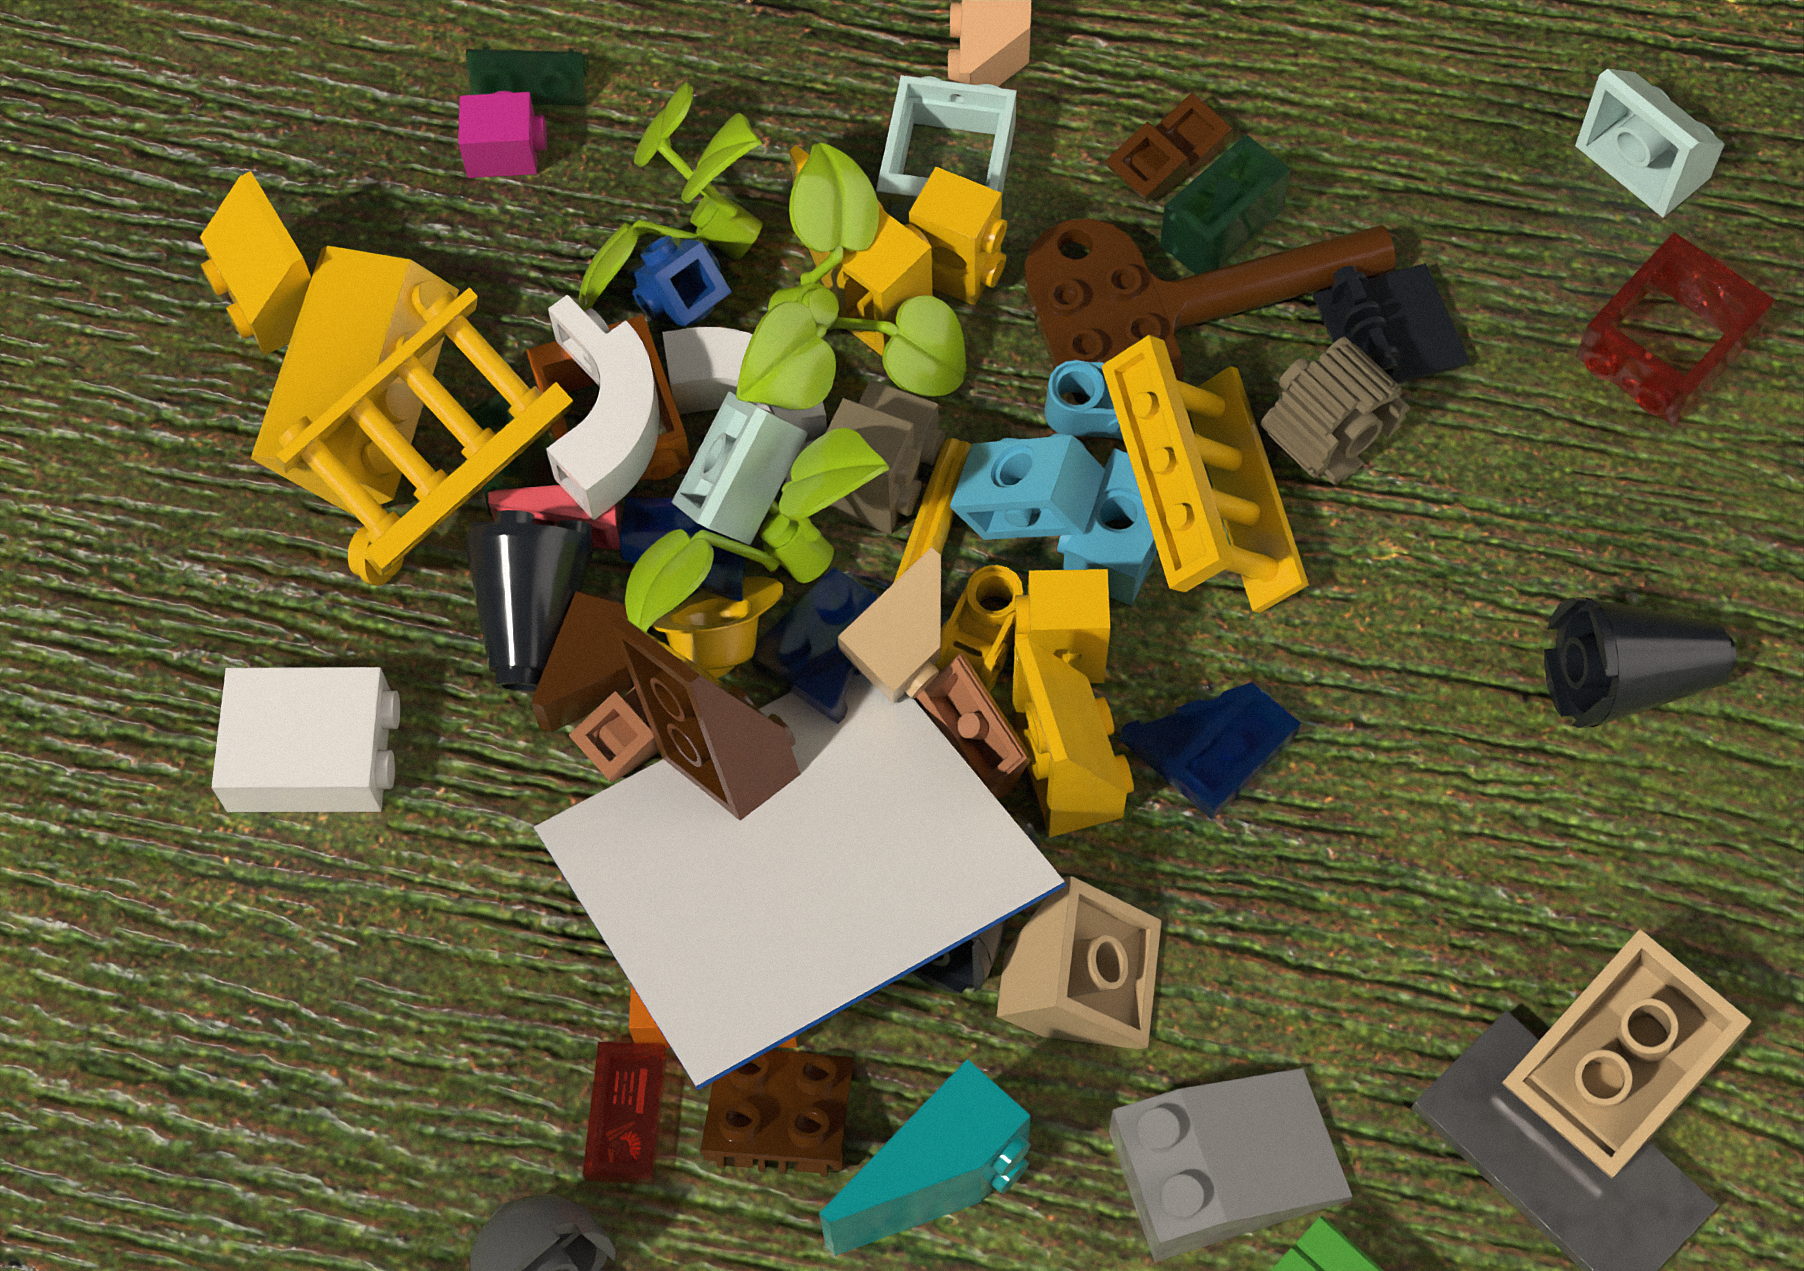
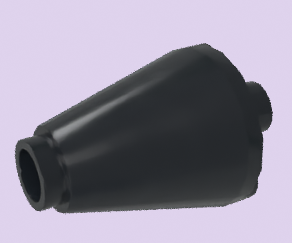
M503 510L496 512L495 522L480 521L470 524V530L466 533V551L489 670L495 673V687L510 691H536L576 591L581 592L593 556L592 525L587 522L561 520L555 522L554 526L534 524L535 516L532 513L518 510Z

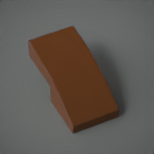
M1191 93L1155 127L1147 121L1107 158L1105 163L1111 171L1144 201L1148 202L1182 182L1219 153L1234 139L1233 128L1195 94Z

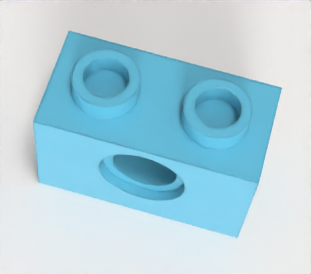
M1059 433L1043 438H1004L996 442L972 443L950 508L983 540L1084 534L1105 469L1085 449L1084 444L1073 435Z
M1114 448L1104 468L1105 473L1085 533L1061 535L1057 552L1064 554L1063 570L1108 569L1109 597L1132 606L1158 550L1129 455ZM1110 520H1121L1128 523L1130 527L1116 530L1109 528L1104 523Z

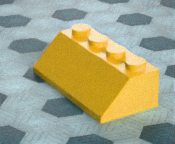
M333 246L322 248L250 459L354 515L303 459L289 472L285 473L278 465L276 453L283 448L278 439L289 427L304 416H307L314 422L423 328L427 322L422 316L432 304L448 292H451L457 298L459 289L411 259ZM444 338L419 358V361L432 375ZM398 376L375 396L371 402L411 444L424 402ZM350 418L322 443L380 505L394 500L402 472L361 427Z

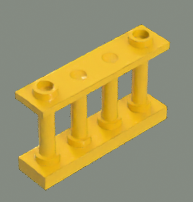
M470 287L457 298L451 292L439 298L423 314L422 318L427 322L423 328L314 422L307 416H304L289 427L278 439L283 448L276 453L278 465L285 473L289 472L303 459L369 530L366 538L372 544L364 550V558L381 576L567 414L573 403L570 396L557 382L544 393L537 386L530 389L466 318L476 310L478 296ZM446 335L511 405L508 412L514 419L497 434L490 427L483 430L419 361L420 357ZM398 376L465 447L461 453L467 460L449 476L443 469L436 472L371 402L375 396ZM350 418L361 427L417 488L413 494L420 502L402 518L395 511L388 514L322 443Z
M1147 335L1101 365L1169 589L1185 593L1223 570L1241 575L1252 611L1261 613L1309 586L1238 368L1230 366L1198 387L1176 379L1165 341L1151 335ZM1186 410L1189 411L1196 434L1193 433V429ZM1204 464H1206L1213 489H1211ZM1221 518H1222L1223 521H1224V524H1225V527H1226V530H1227V533H1228V536H1229V540H1230L1231 545H1229V543H1228V539H1227V536H1226V533H1225V530H1224V527H1223Z

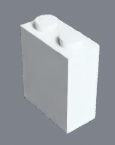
M380 667L226 668L211 788L227 812H381L383 789H392L395 778L394 754L392 750H387L389 729H397L400 722V698L398 691L390 690Z

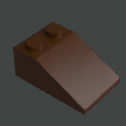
M620 615L610 623L662 758L741 821L801 775L792 751V747L796 744L795 737L788 725L779 716L773 713L766 716L754 707L748 695L735 684L729 687L708 671Z

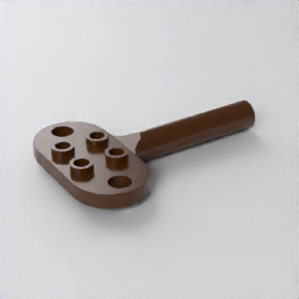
M1087 218L1066 220L1046 229L1030 247L1025 261L1024 280L1027 299L1054 370L1064 362L1073 360L1106 363L1147 335H1151L1165 341L1176 379L1183 382L1182 356L1175 339L1176 332L1183 327L1331 288L1335 282L1333 274L1345 266H1355L1357 272H1363L1367 278L1391 272L1395 269L1396 256L1387 228L1384 225H1379L1181 279L1163 281L1150 273L1142 253L1128 234L1110 223ZM1068 243H1079L1086 246L1090 253L1082 259H1070L1062 255L1059 250ZM1078 393L1063 394L1071 405H1083L1088 402L1084 396Z

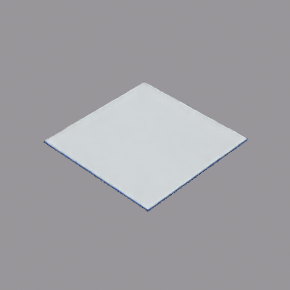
M851 661L758 709L766 716L772 713L776 714L792 731L796 740L792 751L801 775L741 821L662 759L534 826L537 835L697 1090L1066 886L1062 877L918 703L905 692L893 704Z

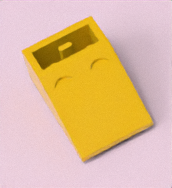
M797 145L789 150L793 184L809 158V154ZM878 201L879 223L872 244L862 251L855 252L843 249L842 261L821 279L824 286L831 290L838 300V316L888 321L896 325L897 312L904 301L917 296H933L932 246L919 229L910 224L902 225L886 213ZM809 249L816 267L827 259L830 251L815 252ZM847 329L881 356L887 342L891 338V336L881 332Z

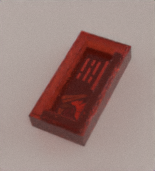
M598 1041L583 1166L585 1181L654 1185L668 1055L666 1045Z

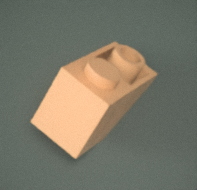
M962 0V3L951 2L950 37L960 38V49H949L948 81L972 85L991 84L998 87L1029 63L1031 0Z

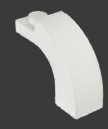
M567 294L548 308L556 342L596 382L600 390L597 401L588 416L575 428L546 448L554 479L594 521L620 501L635 486L645 472L657 444L660 426L659 402L649 356L643 342L632 326L625 320L610 331L605 321L596 311L589 308L584 312Z
M696 327L662 332L670 386L678 414L720 409L729 391L736 394L742 361L753 334L721 327ZM823 401L815 407L805 410H785L765 404L753 403L808 432L796 458L806 447L827 431ZM791 467L785 477L786 483L792 480Z

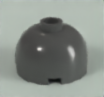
M555 1194L533 1195L507 1202L493 1212L470 1250L469 1271H604L602 1267L607 1260V1255L615 1261L616 1250L597 1220L582 1205Z

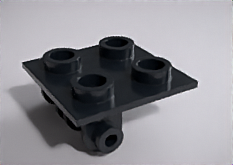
M1426 263L1368 279L1363 272H1357L1355 266H1345L1333 274L1335 282L1331 289L1313 293V299L1332 344L1338 339L1346 337L1352 344H1356L1398 384L1469 365L1470 363Z

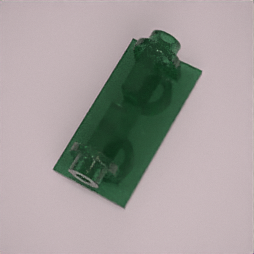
M484 46L483 50H466L471 95L493 94L498 91L513 93L530 92L532 104L586 105L584 77H588L589 59L587 54L577 52L576 48H569L568 52L492 50L491 46Z

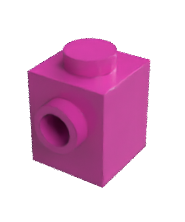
M498 91L493 94L459 96L458 145L467 177L537 174V151L547 150V127L545 116L535 115L530 92L513 93Z

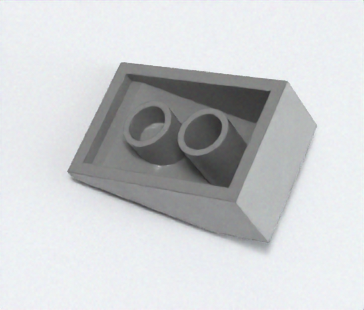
M1303 1068L1181 1088L1119 1107L1112 1111L1109 1134L1154 1262L1352 1199L1351 1191Z

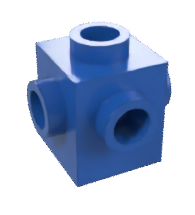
M664 236L645 247L640 253L643 260L628 270L629 275L637 286L633 290V296L642 311L652 320L657 319L658 321L680 326L693 325L708 316L713 311V306L732 293L720 273L721 267L717 258L701 241Z

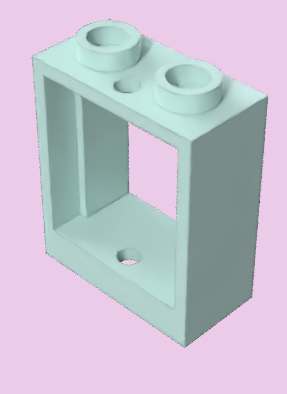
M901 75L876 188L877 200L881 203L885 212L902 225L909 224V211L929 179L903 175L914 124L995 134L985 186L1003 193L1016 126L1017 90L1002 89L991 84L972 85L949 82L931 76L919 78Z

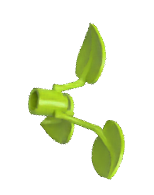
M685 82L674 93L666 107L657 114L644 132L634 155V164L638 167H644L659 150L688 180L683 189L681 200L689 204L699 193L704 196L690 218V222L697 226L696 233L641 219L637 220L633 225L625 222L599 249L585 272L579 292V307L584 312L589 308L592 309L597 298L629 258L637 240L644 234L701 241L706 246L711 243L735 261L743 257L750 249L761 231L763 222L724 194L721 195L710 183L737 159L755 147L762 145L760 138L752 130L748 118L741 113L733 115L708 144L698 161L697 169L694 171L671 148L670 135L681 124L689 110L693 98V86Z
M813 144L809 158L797 175L791 190L789 204L790 221L794 232L806 247L815 252L830 251V254L814 270L801 274V285L780 289L771 297L768 311L758 323L746 349L740 369L736 399L785 410H805L820 404L830 392L836 373L834 352L830 345L821 338L826 334L827 329L838 328L881 332L891 336L882 354V364L889 378L905 392L921 397L944 396L952 393L964 381L966 354L961 325L956 314L944 301L929 295L909 298L899 307L895 325L888 321L838 316L839 305L835 294L824 285L819 284V280L842 261L843 249L855 252L862 251L872 244L879 223V206L871 182L853 159L828 144Z
M837 428L825 433L806 447L794 461L791 467L792 480L783 485V494L779 505L773 500L768 510L772 516L764 523L760 533L764 541L763 547L765 552L706 530L698 531L692 538L682 529L673 530L651 545L632 569L625 593L628 620L647 632L656 620L673 610L690 596L711 570L714 558L712 546L760 562L770 572L781 565L800 583H807L816 579L830 565L834 549L821 535V532L811 523L809 516L843 498L885 471L890 470L887 462L870 447L859 433L850 428Z

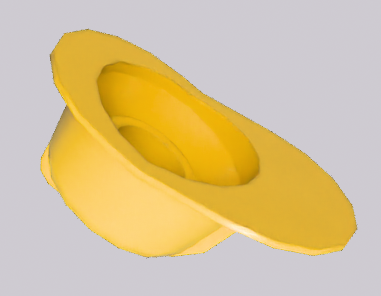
M764 576L727 580L707 587L693 595L673 611L666 613L656 620L652 627L657 631L666 632L672 649L699 665L714 677L719 678L731 671L735 665L741 664L753 657L756 648L759 616L783 596L784 587L777 579Z

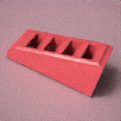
M560 485L492 490V492H488V503L494 521L496 512L503 510H518L532 513L535 516L534 524L554 526L555 522L561 520L583 521L592 525V540L595 548L622 549L619 502L593 521Z

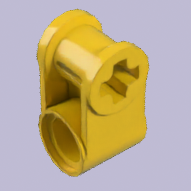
M990 565L975 571L970 577L950 619L941 628L940 658L934 664L939 671L944 669L959 654L965 655L989 693L991 692L999 678L1008 651L1014 641V624L1016 623L1015 595H1023L1022 582L1014 571L1004 566ZM995 596L1004 598L1010 603L1008 607L998 611L986 610L980 606L983 600Z

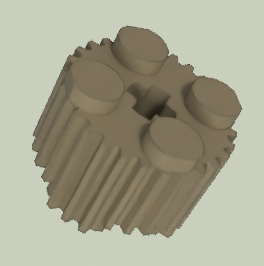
M1342 337L1334 342L1325 353L1321 354L1316 362L1313 360L1310 363L1306 358H1301L1295 361L1283 373L1279 380V386L1284 390L1282 393L1283 397L1267 412L1261 421V426L1313 478L1318 477L1319 479L1325 476L1333 485H1337L1340 480L1345 481L1350 474L1352 476L1356 474L1357 470L1364 464L1358 455L1377 439L1380 432H1383L1389 438L1394 431L1401 427L1400 422L1406 418L1405 413L1410 407L1400 398L1402 395L1401 386L1356 344H1352L1346 337Z

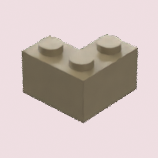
M869 380L859 403L842 399L826 433L837 428H850L856 431L887 462L890 470L885 471L823 510L892 534L900 515L910 516L913 512L922 485L918 477L925 463L931 466L935 464L945 439V431L939 429L938 403Z

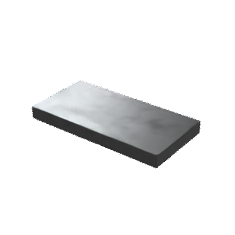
M1506 1010L1414 1102L1411 1109L1582 1271H1657L1719 1205L1649 1141L1611 1179L1507 1089L1502 1082L1540 1040Z

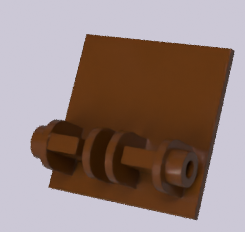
M768 1051L717 1079L712 1084L700 1155H704V1160L717 1161V1168L725 1169L726 1166L753 1168L755 1159H758L759 1172L767 1171L768 1160L779 1161V1173L787 1174L789 1162H794V1171L820 1173L821 1177H828L829 1170L842 1171L844 1162L843 1137L854 1057Z

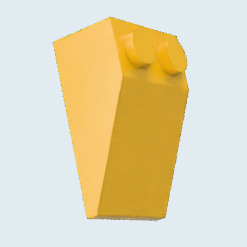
M1025 638L1015 641L1012 726L1032 757L1026 769L1048 837L1123 818L1127 793L1134 791V784L1130 767L1124 754L1117 756L1113 754L1108 735L1114 734V724L1105 697L1095 699L1087 676L1031 639Z

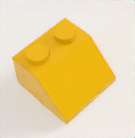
M249 171L238 178L201 234L200 239L209 260L200 265L215 294L219 296L228 292L234 302L225 308L241 338L244 340L253 335L264 355H267L290 343L311 281V275L302 254L253 173Z

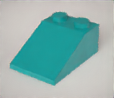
M967 1059L820 1211L819 1216L825 1246L837 1256L981 1203L994 1188L1001 1194L1005 1193L1017 1182L1029 1165L1024 1156L1028 1153L1031 1146L1029 1143L1031 1115Z

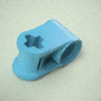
M1080 360L1066 361L1057 366L1052 372L1048 383L1044 412L1046 421L1053 430L1060 434L1073 435L1074 437H1105L1124 441L1101 367L1105 363L1084 362ZM1074 392L1084 396L1088 402L1083 405H1071L1063 401L1060 396L1065 393Z

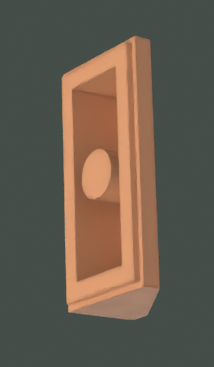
M959 654L939 672L932 683L917 696V699L932 722L995 798H1003L1012 790L1032 757L965 655Z

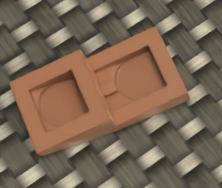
M635 686L624 697L615 691L569 734V737L612 783L660 752Z

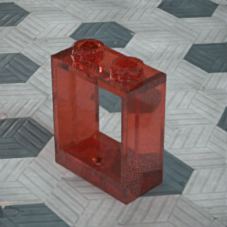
M1673 232L1587 325L1575 357L1585 363L1593 375L1602 380H1609L1635 398V401L1643 410L1652 415L1660 416L1673 426H1676L1760 332L1775 299ZM1654 286L1724 333L1686 376L1616 329Z

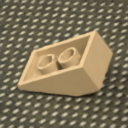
M1639 929L1507 1076L1502 1084L1613 1179L1738 1042L1750 1025L1751 1020Z

